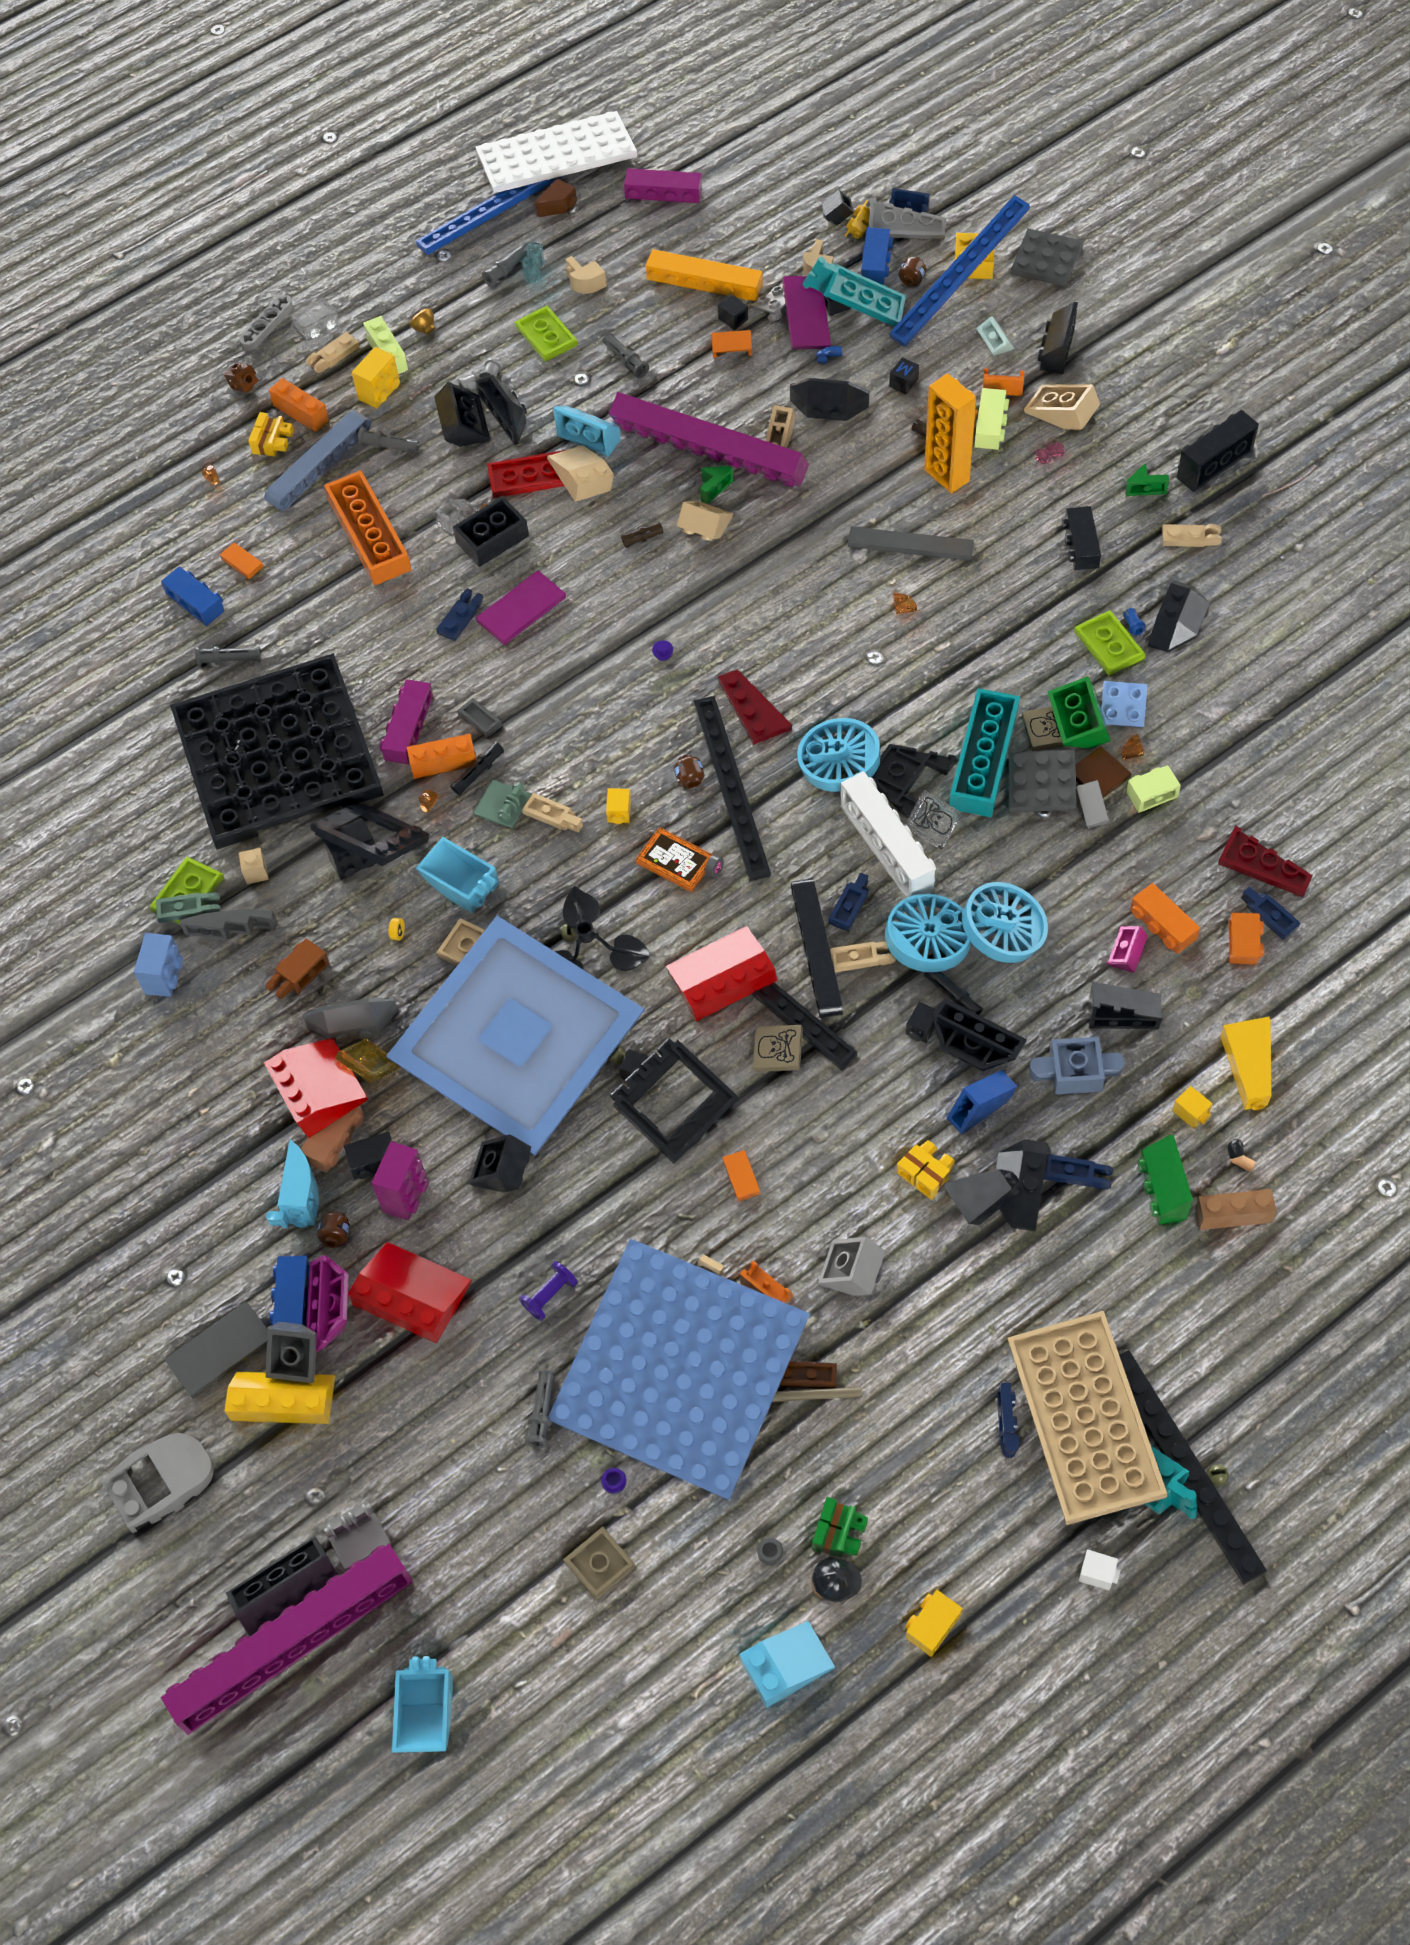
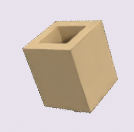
M261 848L239 852L241 871L247 884L269 880L266 861Z

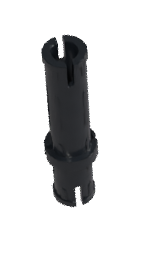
M494 742L485 753L479 754L477 760L450 785L453 792L460 796L486 769H490L493 766L492 763L504 753L503 747L499 743Z
M924 972V976L951 998L953 1003L977 1015L982 1013L983 1008L969 997L970 994L967 991L961 990L942 972Z

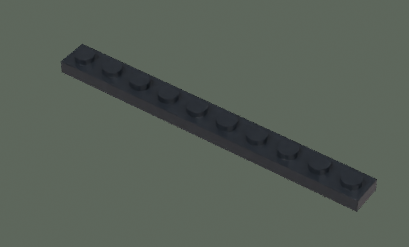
M715 696L694 700V707L749 882L771 877V871Z
M1129 1350L1120 1354L1119 1356L1144 1426L1160 1452L1189 1471V1476L1184 1486L1196 1492L1197 1511L1238 1578L1245 1585L1264 1575L1267 1569Z

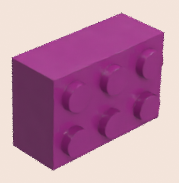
M390 1141L371 1184L384 1213L409 1221L412 1213L415 1214L418 1210L419 1198L421 1193L426 1192L429 1180L418 1150Z

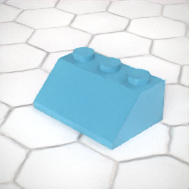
M555 406L553 408L557 436L581 446L584 445L606 456H610L621 440L619 426L614 423H609L569 406Z

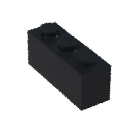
M1091 506L1066 508L1065 517H1062V529L1067 532L1065 534V544L1070 547L1068 551L1069 562H1073L1074 571L1099 568L1101 552Z

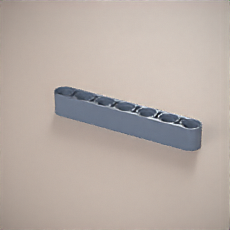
M355 410L348 412L266 490L264 495L265 501L281 511L286 510L357 443L359 429L365 427L366 430H369L371 420Z

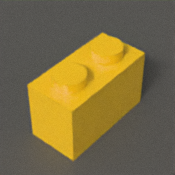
M936 1590L933 1595L928 1594L920 1605L923 1608L917 1617L912 1615L905 1625L907 1629L906 1639L930 1657L934 1655L961 1617L963 1611L962 1607L939 1590Z

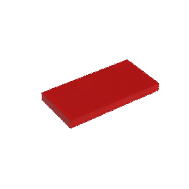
M562 451L487 463L493 499L501 496L505 497L565 486L547 459L549 455Z

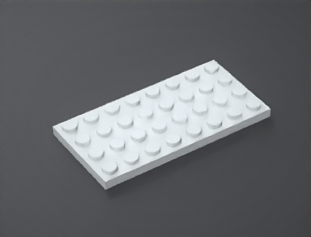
M617 111L607 112L596 117L591 116L580 121H572L564 125H555L552 128L536 130L528 134H520L516 137L501 139L493 143H484L476 147L477 155L494 193L637 157V150Z

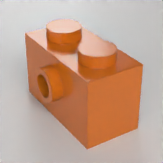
M1231 913L1228 920L1229 964H1257L1260 957L1264 956V943H1260V935L1264 933V922L1260 921V914Z

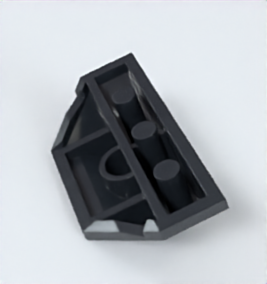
M494 375L476 380L477 393L512 443L517 445L526 425L525 414H527V410L524 404L519 403L513 390L510 391L507 385Z
M806 378L797 383L790 384V401L808 418L847 421L869 408L870 391L862 389L850 381Z
M1178 581L1170 583L1148 642L1149 647L1170 652L1175 647L1181 646L1197 637L1210 603L1195 586Z
M943 998L932 1016L941 1051L981 1071L1016 1060L1027 1042V1039L946 998Z
M1024 1139L998 1153L996 1170L1012 1171L1018 1177V1184L1022 1189L1020 1193L999 1209L1011 1228L1036 1232L1048 1151V1143Z

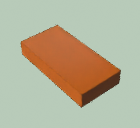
M235 542L220 554L224 562L247 579L252 578L264 567L261 561Z
M745 1150L722 1157L737 1201L760 1195V1189Z

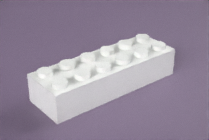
M863 771L841 782V808L904 896L908 898L918 894L932 893L936 870L933 860L925 856L923 847L912 838V833L908 826H904L901 823L897 811L890 808L886 796L883 793L880 794L877 790L873 778H869Z

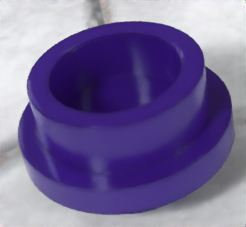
M661 640L653 645L652 653L658 660L665 661L673 654V646L670 642Z
M618 1468L606 1470L601 1478L603 1489L610 1494L620 1493L627 1483L625 1473Z

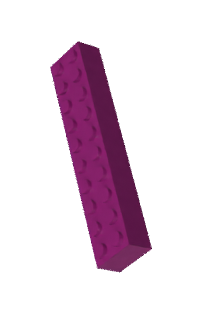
M617 392L609 415L614 420L613 422L619 425V429L622 431L630 432L632 430L637 432L636 434L646 439L648 436L653 437L660 444L665 445L667 442L673 444L672 446L678 450L683 451L685 448L691 450V453L696 456L702 457L703 454L709 456V459L714 462L720 463V461L727 462L728 466L735 469L739 467L745 468V471L752 475L759 473L770 481H775L776 479L783 481L782 484L791 488L794 485L801 487L809 463L800 452Z
M388 1543L385 1546H378L371 1552V1556L363 1561L358 1560L350 1565L348 1571L341 1576L336 1575L329 1579L325 1587L319 1591L314 1590L308 1593L303 1598L304 1601L283 1610L279 1618L273 1622H265L258 1628V1632L252 1636L241 1638L236 1642V1647L227 1653H219L212 1659V1663L206 1667H200L192 1671L187 1680L181 1684L175 1683L165 1691L166 1694L161 1696V1699L175 1724L189 1735L406 1588L413 1581L391 1545Z

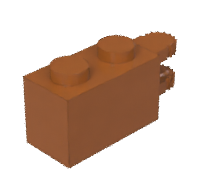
M306 938L302 943L297 944L286 958L278 963L275 968L276 973L267 982L265 988L272 991L283 982L281 987L277 989L275 996L282 999L292 990L299 995L330 964L326 952Z

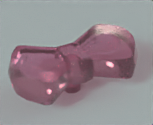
M1054 442L1045 449H1037L1035 454L1036 460L1039 463L1046 464L1052 456L1063 457L1065 452L1064 446L1059 442Z

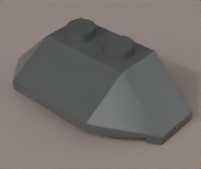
M382 997L366 998L320 1007L311 1012L304 1013L303 1018L307 1028L325 1040L333 1038L338 1044H346L352 1040H367L378 1036L396 1015L398 1008L394 997L386 999Z

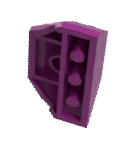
M325 1255L311 1261L309 1268L306 1327L317 1333L316 1352L325 1348L343 1333L347 1323L348 1273Z

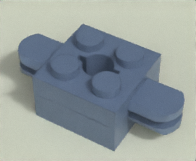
M1099 1037L1054 1039L1051 1041L1050 1057L1033 1058L1030 1062L1029 1074L1035 1081L1053 1080L1055 1094L1102 1092L1105 1077L1121 1075L1125 1060L1120 1053H1101Z

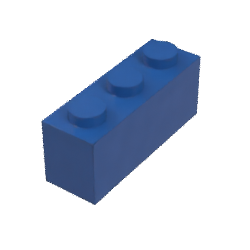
M867 227L861 275L884 285L885 277H889V265L887 263H891V251L889 249L893 248V237H890V229Z
M179 566L161 580L165 593L205 626L225 612L222 597L217 592L213 593L203 581L199 582L189 570L185 571Z
M278 1256L277 1265L273 1266V1278L276 1280L275 1288L271 1290V1300L274 1303V1311H270L269 1314L271 1326L277 1322L307 1326L310 1261L307 1256Z

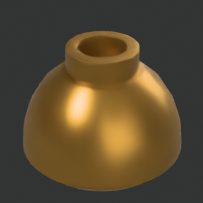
M426 308L420 311L411 319L409 326L417 332H425L426 335L432 333L435 330V319L432 310Z

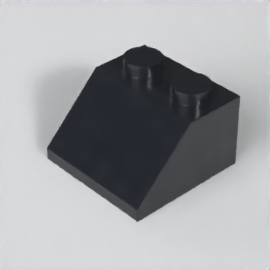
M511 1134L483 1141L469 1184L503 1193L518 1190L523 1182V1173L530 1159L531 1146Z

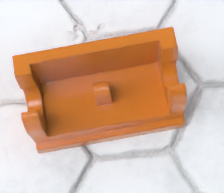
M751 330L712 333L713 358H717V353L748 351V356L752 355Z
M984 368L983 388L1006 390V395L1022 396L1025 371H1020V377L988 375L989 368Z
M755 1261L751 1262V1267L748 1271L744 1269L740 1273V1284L786 1304L793 1297L792 1292L788 1288H784L762 1270Z

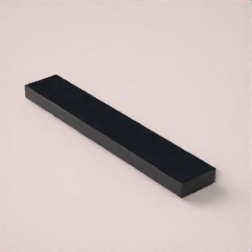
M775 982L752 993L757 1000L787 1025H802V1038L841 1071L857 1056L855 1049Z

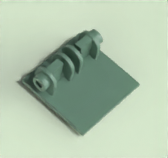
M492 780L473 814L513 829L532 793L526 792L524 790L525 786L520 782L512 787Z

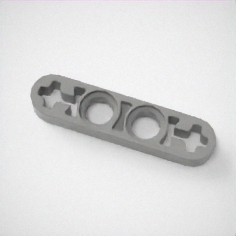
M289 295L277 296L240 335L239 340L243 350H255L292 311L293 303ZM272 314L277 315V316H276L275 318H273V319H269V318H268V316H270V315H272ZM259 327H265L262 331H256Z

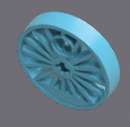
M851 718L831 719L816 725L806 733L799 744L797 758L802 773L810 784L825 791L841 792V782L855 776L850 768L857 772V774L864 771L869 778L874 775L881 758L880 743L875 731L864 722ZM842 731H848L843 740ZM837 732V739H834L831 733ZM826 735L828 739L823 740L821 737ZM842 767L844 768L848 778L842 779ZM836 770H837L836 780H832V778H833V776H834V774H835V772H836Z
M1004 882L984 884L971 894L963 910L962 923L968 939L981 953L996 961L1005 963L1025 961L1040 949L1047 938L1048 922L1042 907L1033 896L1015 885ZM997 895H1001V903ZM1008 898L1014 900L1011 906H1008ZM1019 903L1023 908L1017 911L1015 908ZM1028 912V916L1020 917ZM996 933L992 943L986 940V938ZM999 938H1000V948H998V947L995 946V945L997 944Z
M918 894L902 900L893 908L887 921L885 940L888 949L899 962L917 971L941 972L955 967L964 960L971 946L966 933L959 932L964 931L962 923L964 909L954 901L935 894ZM924 906H930L929 919ZM914 907L918 908L919 914L915 911ZM935 907L940 908L941 911L934 916ZM921 948H924L923 957L919 953ZM929 949L932 950L935 959H927ZM939 949L943 952L946 958H941Z

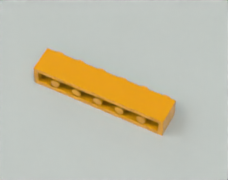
M652 249L645 265L647 280L726 296L732 294L736 298L755 302L763 287V271Z

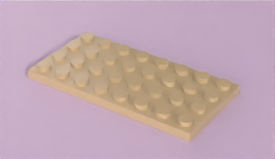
M1104 1311L1008 1337V1343L1066 1524L1077 1523L1166 1498L1167 1491Z

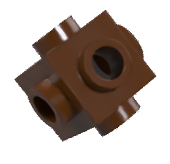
M236 362L223 373L229 386L234 391L249 392L254 388L253 385L259 381L255 375L254 368L248 364Z

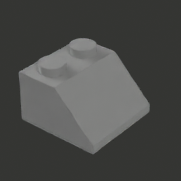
M867 1237L833 1240L818 1284L853 1296L870 1295L875 1286L885 1250Z

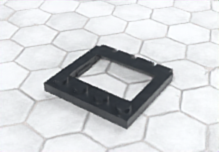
M359 803L351 804L310 826L316 836L381 866L425 844L430 836L429 833L423 831L419 826H412L373 807ZM360 817H364L379 826L396 832V834L373 846H369L336 829Z
M667 1038L656 1049L661 1057L653 1052L640 1064L645 1073L641 1069L636 1068L624 1080L629 1089L625 1085L620 1084L610 1094V1097L615 1101L613 1107L675 1164L722 1117L739 1097L679 1040L674 1043L670 1038ZM679 1060L712 1093L666 1138L658 1130L659 1128L633 1105Z

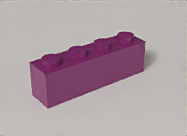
M627 168L624 182L625 199L699 203L702 192V173Z
M406 679L404 686L399 689V700L393 706L392 719L387 723L386 736L380 742V751H382L385 761L409 765L407 747L417 744L433 698V692L430 683Z

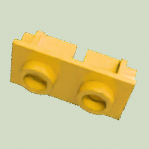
M868 200L865 201L863 206L858 205L853 213L856 216L855 219L851 217L846 225L848 231L845 237L848 233H851L855 239L863 236L869 225L870 207L865 206Z

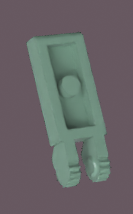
M217 892L194 893L157 899V920L159 923L205 913L221 911L220 906L212 903L219 902L220 895Z

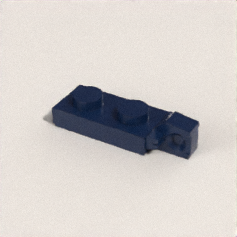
M860 873L855 883H847L828 919V924L848 932L850 931L868 896L869 889L866 888L869 883L868 875Z
M1250 886L1243 891L1241 899L1247 904L1246 907L1251 913L1260 914V920L1283 941L1299 928L1301 923L1267 893L1265 895L1263 893L1258 894Z

